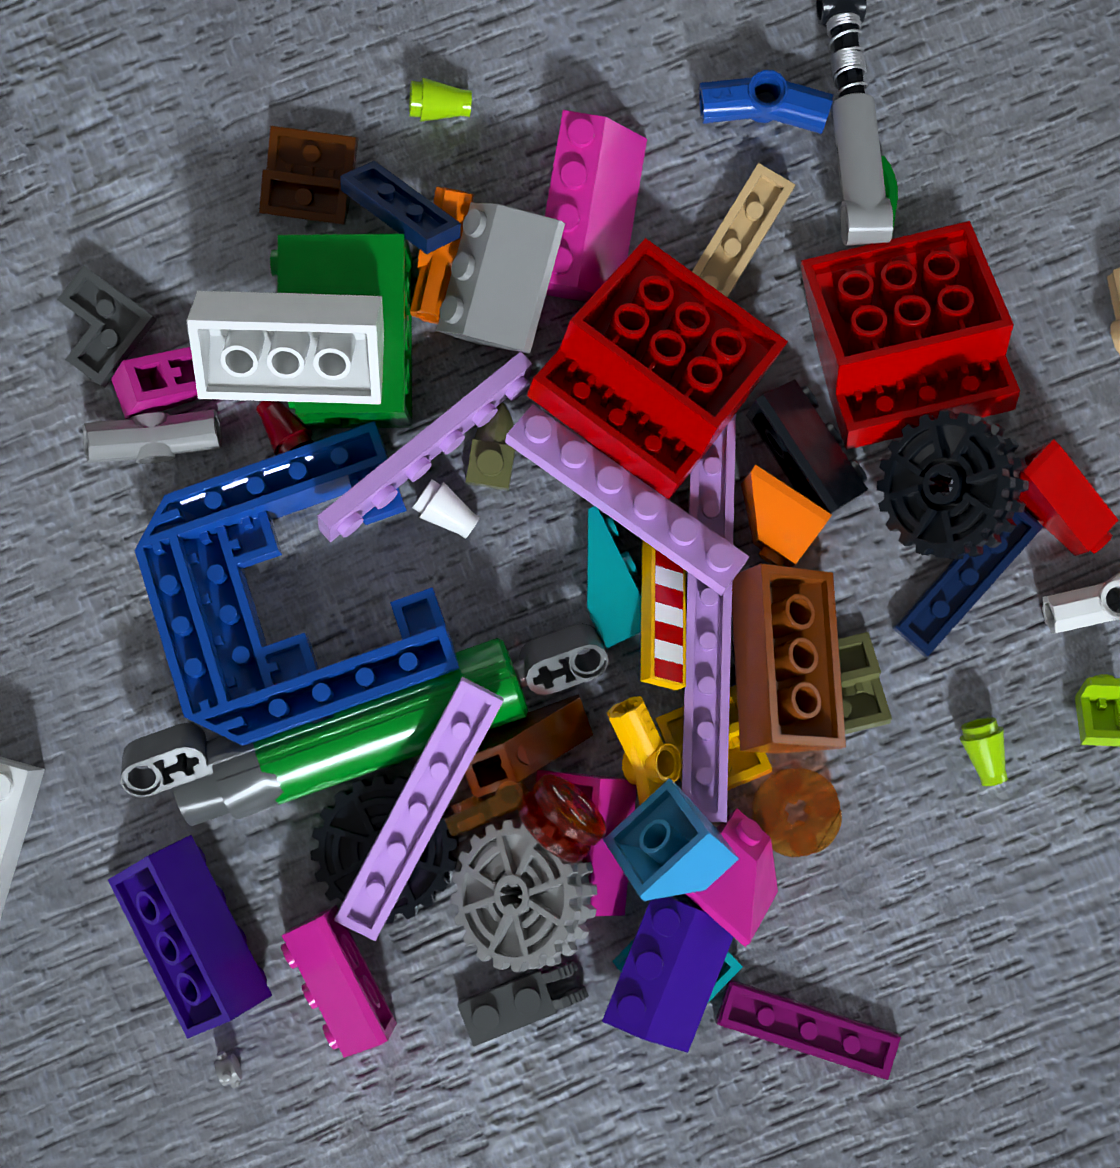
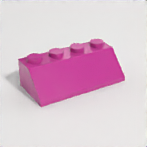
M563 110L545 217L560 220L565 223L546 293L548 296L587 302L628 257L647 138L608 117Z

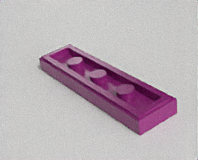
M730 980L726 985L715 1021L717 1025L886 1080L889 1079L901 1036L897 1033L734 980Z

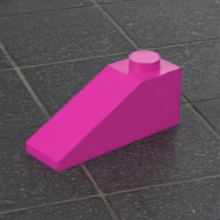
M191 347L123 360L111 378L125 419L139 414L165 411L198 399Z

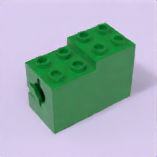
M278 235V250H271L270 253L272 277H277V293L382 296L384 353L381 404L288 401L289 408L295 409L296 416L309 429L356 428L375 421L378 428H412V316L410 313L412 301V256L405 235Z

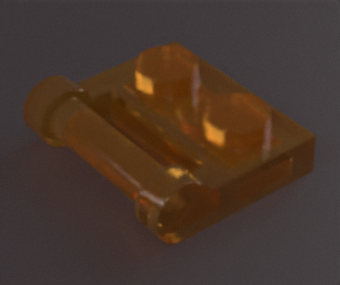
M506 781L499 785L496 790V796L483 801L482 797L478 798L476 795L453 805L454 815L444 819L451 836L462 835L522 808L529 801V789L523 783Z

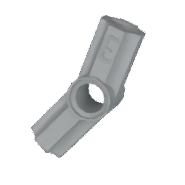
M214 409L171 416L163 412L144 413L133 416L130 420L95 421L83 424V447L87 463L136 459V463L142 464L161 463L175 459V455L222 448L221 424L217 411Z

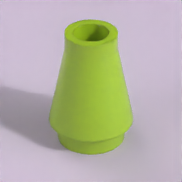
M423 77L421 82L411 81L409 117H419L420 122L459 116L470 117L472 105L471 90H462Z
M994 717L980 718L963 724L961 726L963 735L959 739L979 775L981 785L994 786L1006 782L1008 777L1005 767L1004 728L998 726L997 720Z

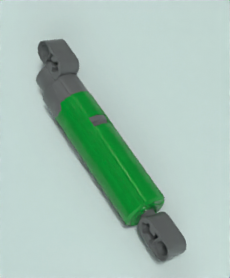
M583 623L566 627L527 642L520 651V661L514 663L504 641L495 638L456 652L460 668L458 670L244 746L224 736L207 741L206 734L202 728L191 723L177 724L135 739L128 743L123 751L121 785L128 794L135 797H148L172 788L179 810L191 827L231 813L235 819H241L421 755L462 677L503 697V703L488 729L491 730L526 717L528 708L522 690L523 687L528 686L536 694L548 695L595 679L606 670L609 663L608 654L597 630L591 625ZM584 649H591L589 652L585 654H578L580 651ZM138 766H146V767H149V768H148V769H139V768H136V767H138Z

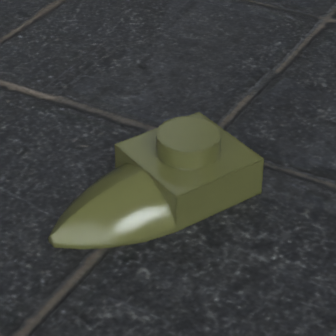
M502 402L496 407L498 411L495 416L484 426L478 427L475 437L472 439L466 484L508 491L510 489L516 450L505 443V439L514 423L508 409Z

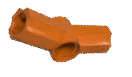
M436 187L433 203L461 223L460 238L428 254L419 250L417 265L419 275L411 301V316L425 322L438 324L440 307L445 299L452 274V263L457 255L463 233V221L468 213L470 203H474V194L451 188Z

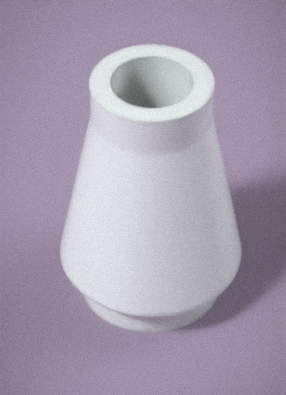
M433 479L430 480L412 507L420 513L419 518L453 531L465 539L480 519L444 482L440 485Z

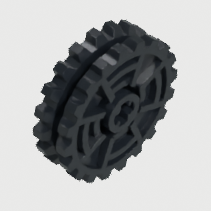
M948 410L939 411L937 419L933 415L925 414L919 417V426L907 424L902 428V440H892L888 445L892 453L890 458L881 460L879 468L885 472L884 479L877 481V490L884 492V499L878 505L880 512L888 513L890 516L886 522L889 531H900L901 534L898 541L904 546L909 547L915 544L916 553L926 556L932 554L936 558L963 559V556L966 554L970 557H977L983 555L984 545L990 548H996L1002 543L1000 534L1003 531L1012 533L1017 526L1012 518L1015 513L1024 512L1026 504L1020 500V494L1029 490V481L1021 479L1020 473L1027 467L1025 458L1016 457L1014 454L1019 447L1015 439H1003L1005 429L999 424L993 423L989 425L987 418L963 412L954 414L953 411Z
M387 775L374 776L372 785H369L365 779L352 783V793L347 790H341L333 796L336 802L335 807H324L321 811L320 816L325 822L323 826L313 829L312 837L318 840L319 844L318 848L310 851L311 860L318 861L321 869L314 873L317 882L326 881L329 888L325 896L330 901L339 898L343 902L408 778L399 776L395 779L394 783H390ZM442 815L385 924L394 923L400 913L407 920L415 917L418 913V905L421 904L428 909L437 900L434 891L444 892L450 880L445 874L447 871H454L458 859L451 856V850L459 846V837L450 835L449 828L455 824L452 815Z

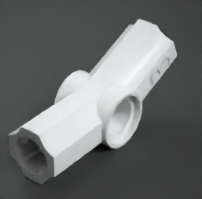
M1120 572L1106 582L1042 597L1043 616L1051 634L1120 620V607L1114 612L1106 603V596L1110 589L1114 590L1120 597Z

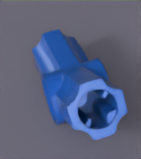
M774 70L760 71L751 78L703 82L699 84V107L703 124L752 119L759 123H767L774 120L822 134L834 94L788 82L780 73ZM768 91L773 94L775 101L770 103L762 102L756 97L755 93Z

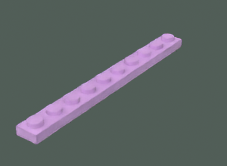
M736 414L691 471L689 514L732 545ZM687 572L686 687H684L682 791L710 822L726 823L732 582L721 596Z

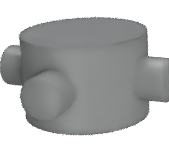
M224 1050L217 1053L218 1059L214 1062L218 1079L223 1086L230 1084L232 1088H236L240 1085L239 1080L242 1079L239 1061L234 1053L227 1055Z

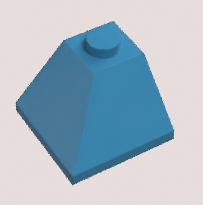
M670 778L603 839L635 891L644 901L706 890L739 860L717 828Z

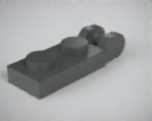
M575 960L567 961L544 971H541L540 968L458 1001L457 1006L473 1047L554 1015L558 1009L569 1007L587 998L589 995L584 986L571 988L562 994L552 997L546 984L572 976L573 973L578 971Z

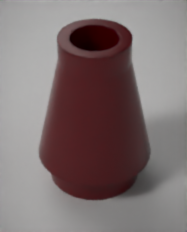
M262 401L257 406L256 412L262 420L275 456L313 443L311 439L312 431L281 401Z

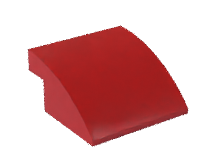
M970 221L894 238L889 243L868 244L801 260V271L814 338L829 397L846 450L903 437L901 429L907 424L919 426V417L925 414L933 415L937 419L939 411L948 410L953 411L954 414L963 412L970 415L988 417L1016 409L1020 388L1006 357L1014 324Z
M645 238L570 320L559 350L533 377L527 396L669 500L752 393L788 341Z

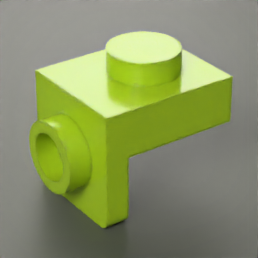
M1108 674L1086 678L1074 697L1081 745L1120 747V678H1115Z

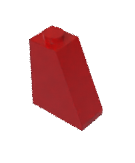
M1054 439L1029 452L1024 457L1027 467L1020 472L1021 479L1029 481V490L1020 494V500L1026 504L1025 509L1074 556L1089 551L1093 554L1097 553L1113 537L1109 530L1119 521L1118 518Z

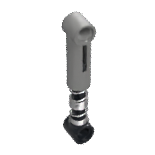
M816 0L818 23L827 28V35L832 38L829 43V50L833 53L830 58L833 85L838 88L831 109L842 197L840 225L843 244L848 246L889 243L893 233V211L890 199L886 198L875 100L871 95L865 94L864 91L868 87V84L863 82V76L867 71L865 54H863L864 49L859 47L858 39L862 35L860 29L861 22L864 21L866 15L867 0Z

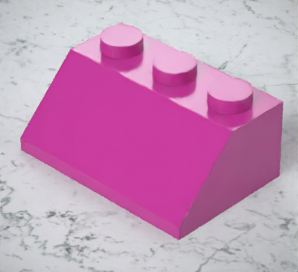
M537 770L532 820L535 823L539 821L551 822L553 832L556 829L564 828L570 833L568 842L570 844L580 843L584 848L581 859L583 863L591 862L594 869L588 876L589 883L597 885L598 894L590 898V904L596 908L595 916H625L628 878L603 839L635 810L636 785L629 783L627 779ZM563 784H566L569 788H571L575 795H580L588 802V804L593 809L594 813L592 814L595 816L597 823H595L593 821L592 816L581 807L580 804H583L589 810L585 802L577 796V798L580 800V803H578L569 791V789H567ZM552 785L558 790L560 795V790L566 791L572 797V801L564 798L566 801L564 803L555 793ZM570 808L576 814V810L580 809L588 816L589 821L583 820L587 826H584L573 815Z
M334 905L285 932L282 935L285 943L281 945V949L289 966L292 969L298 967L306 982L302 985V991L308 1004L312 1009L318 1007L326 1024L322 1025L326 1040L333 1050L339 1048L343 1057L346 1058L387 1042L397 1022L349 929L334 921L339 910L337 905Z

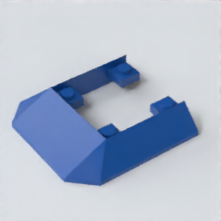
M375 421L164 495L135 548V554L185 718L244 746L460 669L452 638L448 632L433 587L390 602L402 640L324 668H318L309 636L305 632L270 645L266 643L244 568L282 555L271 520L342 496L389 458ZM399 487L396 489L398 491L397 495L389 504L382 509L373 507L362 516L365 525L407 511Z

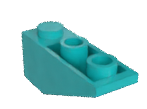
M593 506L588 509L587 613L607 650L641 633L642 593H639L632 579L639 574L628 551L620 554L613 538L619 536L613 519L605 513L601 515L599 509Z

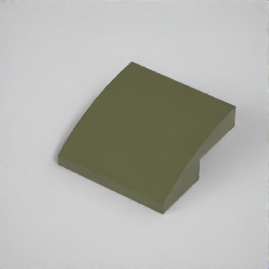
M869 632L838 639L845 734L890 724L892 716L879 678L881 670Z

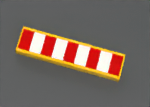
M642 540L640 681L672 690H679L686 687V570Z

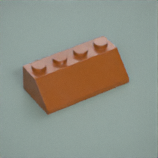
M759 564L738 573L732 581V618L740 751L790 753L846 748L833 572Z

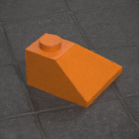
M757 465L752 468L741 483L753 544L761 549L758 555L771 565L783 566L784 564L787 567L796 565L832 514Z

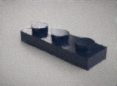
M375 160L341 175L342 192L397 233L404 234L409 242L425 254L460 238L461 223Z

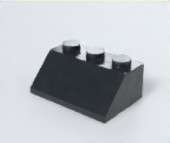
M794 379L758 397L746 416L795 491L830 514H833L868 490L864 484L867 481V476L860 464L855 459L848 460L840 448L843 440L837 429L830 422L825 424L817 413L816 409L819 408V405L811 390L807 386L800 387Z

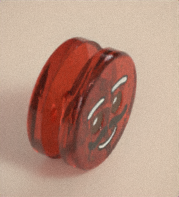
M552 774L542 776L534 785L533 791L527 792L518 803L519 816L532 837L551 854L567 862L575 863L583 860L590 852L591 846L597 845L606 835L607 828L604 818L595 804L578 787L562 777Z

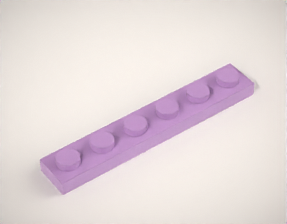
M519 352L317 515L318 527L321 533L330 542L340 534L343 538L351 535L363 523L364 519L362 516L373 507L382 509L389 504L398 493L396 489L406 480L410 479L412 482L418 480L431 467L430 461L442 451L445 454H449L455 450L464 440L465 436L463 434L475 424L479 428L484 426L495 416L498 411L496 408L507 398L514 401L521 396L530 385L531 361L522 352Z
M534 404L530 406L507 433L505 443L722 596L749 558L747 554Z
M464 677L461 678L335 916V922L376 941L501 707L503 697Z

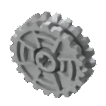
M504 820L502 827L499 824H491L485 827L486 836L475 834L470 839L471 851L461 852L458 857L462 864L461 871L453 872L452 881L458 886L457 892L451 894V904L457 905L459 913L454 917L456 926H464L466 930L462 938L467 946L476 945L478 947L476 956L480 960L486 961L493 958V967L500 970L507 969L511 965L513 972L527 971V969H540L544 965L554 966L561 963V954L570 956L578 950L575 943L576 939L587 938L590 930L585 925L587 918H595L596 908L590 904V898L598 894L597 885L589 883L588 876L594 869L591 862L583 863L581 859L584 848L580 843L570 844L568 842L570 833L564 828L556 829L553 832V825L548 821L535 823L533 820Z

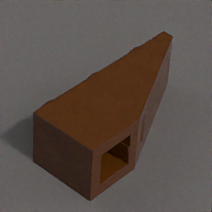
M579 694L528 712L526 717L488 730L465 772L474 799L520 782L592 737L593 733Z

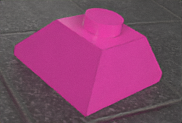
M736 808L727 817V822H722L717 827V830L727 841L739 860L706 890L686 893V895L746 947L752 941L778 893L771 837L761 829L757 822L748 818Z

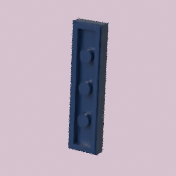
M1024 510L1023 513L1014 514L1012 519L1017 526L1012 533L1003 531L1000 534L1002 543L996 548L984 545L983 555L970 557L966 554L963 556V559H953L892 628L924 657H928L1043 528L1028 512Z

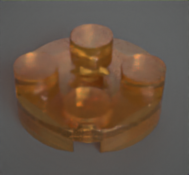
M783 768L768 776L758 787L752 801L751 819L757 822L761 829L771 837L772 850L784 856L800 857L813 853L816 854L833 842L841 827L842 810H840V802L834 786L821 774L804 768ZM799 800H802L806 803L803 811L808 814V817L804 822L797 819L792 825L787 821L789 814L785 811L788 803L795 805Z

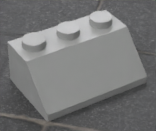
M471 202L468 213L463 221V233L457 255L452 263V274L445 299L440 307V318L436 331L476 345L530 353L565 223L557 219L500 204Z

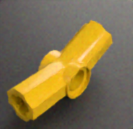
M635 696L615 704L607 711V714L625 751L622 759L624 776L629 783L636 785L640 806L669 778L674 782L678 780L682 771V757L675 745L663 743L642 697Z

